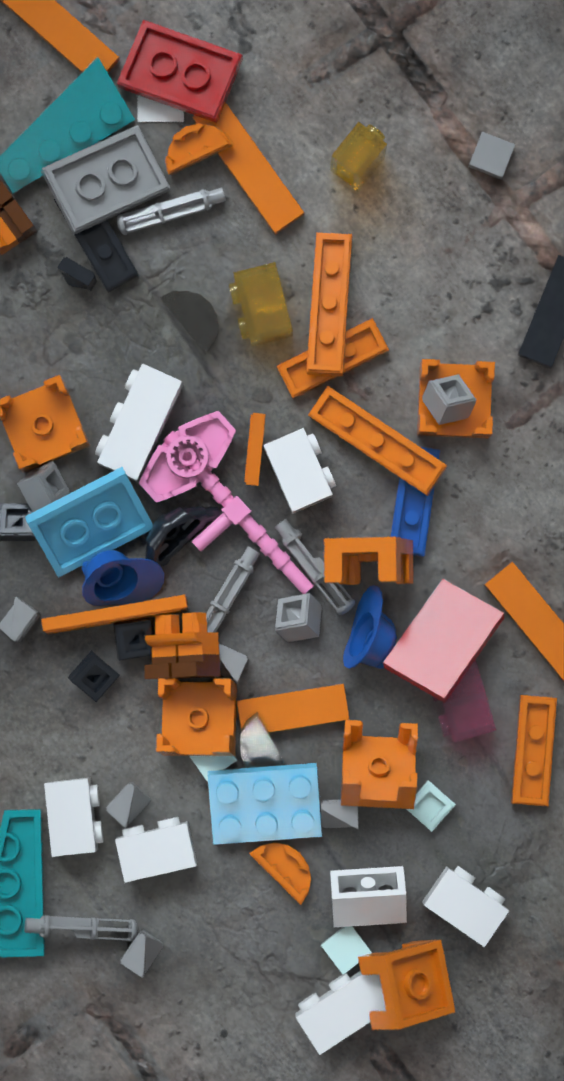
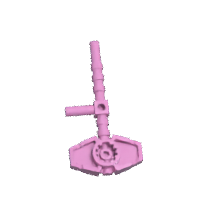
M219 411L183 424L178 427V431H172L163 439L164 443L158 445L139 481L144 490L157 503L197 487L196 484L201 482V486L206 491H209L214 496L213 499L224 508L221 509L223 513L191 542L202 552L231 524H239L248 534V538L253 543L255 542L261 548L260 551L273 561L272 564L277 569H280L302 594H306L314 585L290 560L291 557L286 551L283 552L279 548L276 540L270 538L266 533V529L250 516L251 510L238 496L234 498L227 486L224 487L221 484L217 475L211 473L213 468L216 469L222 460L236 429Z

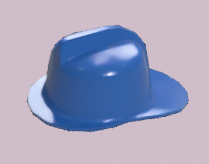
M116 550L100 552L90 561L82 563V571L85 576L82 596L87 603L93 606L126 605L144 602L159 592L164 583V571L158 563L150 559L128 558Z
M376 585L369 587L358 603L351 635L343 656L344 666L348 669L356 667L359 663L384 669L383 662L396 644V628L392 620L382 613V592L380 587Z

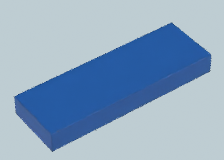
M421 447L439 459L440 450ZM399 477L390 537L413 540V556L424 557L435 486L427 496Z

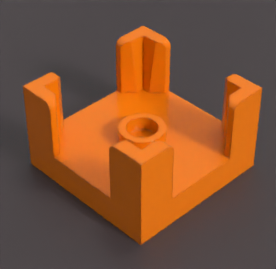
M422 359L419 374L417 436L490 438L493 430L491 394L495 362L477 361L475 365L440 363V360ZM459 374L477 401L468 418L439 425L424 404L422 396L429 381Z
M60 375L45 380L44 386L14 398H11L9 395L0 399V420L3 422L13 447V455L17 465L23 473L90 446L68 389Z
M399 537L324 538L325 583L359 585L361 583V562H378L379 581L413 584V540Z
M158 678V697L163 700L162 734H157L156 752L163 756H235L237 684L232 679H213V682H180L175 678Z
M345 720L341 806L414 809L417 791V773H415L418 724L400 723L398 738L362 736V721Z
M441 940L412 941L402 944V949L369 953L358 957L362 975H379L386 1011L369 1012L372 1030H400L456 1012Z

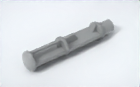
M222 187L211 191L202 189L199 192L156 203L155 205L125 214H119L117 216V226L123 235H127V233L161 223L164 224L167 221L204 210H210L213 205L225 202L226 199Z
M287 519L280 522L275 529L282 536L283 545L301 565L312 582L315 583L337 611V614L343 615L349 612L355 605V600L351 598L339 583L337 584L348 597V601L334 583L324 582V562L320 557L313 558L301 543V531L294 529ZM320 583H322V585L326 588L329 594L337 602V604L340 606L339 608L336 607V605L332 602L329 596L321 588V586L319 585Z
M248 546L241 559L235 560V565L214 601L210 602L211 606L206 613L207 632L217 631L226 614L230 613L229 609L250 573L253 574V565L260 553Z
M44 915L40 919L26 918L24 926L25 933H39L41 937L46 938L52 929H72L76 938L92 940L134 941L138 933V926L134 919ZM99 920L129 922L128 928L98 927ZM98 931L128 932V938L98 937Z

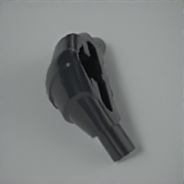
M203 506L178 507L159 516L154 521L153 527L146 538L145 559L153 560L161 567L168 564L170 559L197 532L204 528L205 523L213 522L220 516L219 509L217 507L204 508Z

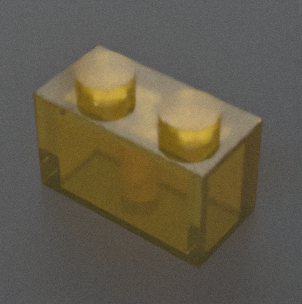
M358 122L332 154L330 171L359 192L385 159L387 143L383 141L385 139L384 134L371 124L365 127Z
M273 262L233 272L235 282L228 285L233 305L241 304L244 317L238 318L237 321L242 340L249 338L251 347L293 337V329L276 263Z

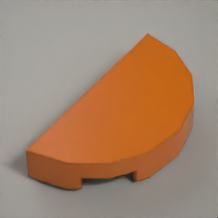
M200 123L186 126L173 136V141L169 146L168 155L165 158L168 175H173L234 144L227 133L216 126Z
M253 413L250 418L244 480L246 485L259 486L266 414Z
M273 842L260 845L249 853L300 905L303 903L309 893L311 875L309 865L299 851L290 845Z

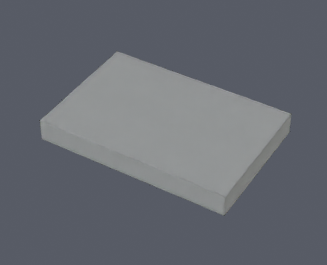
M138 125L43 167L41 170L73 235L170 190V186Z

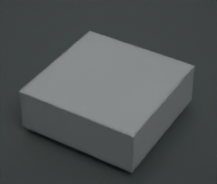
M482 132L468 167L502 180L515 144Z

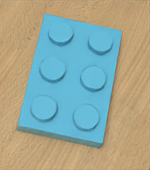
M123 467L25 516L31 531L58 578L82 566L83 562L90 561L100 552L113 550L150 531L153 527V523Z
M317 763L208 771L213 845L322 837Z

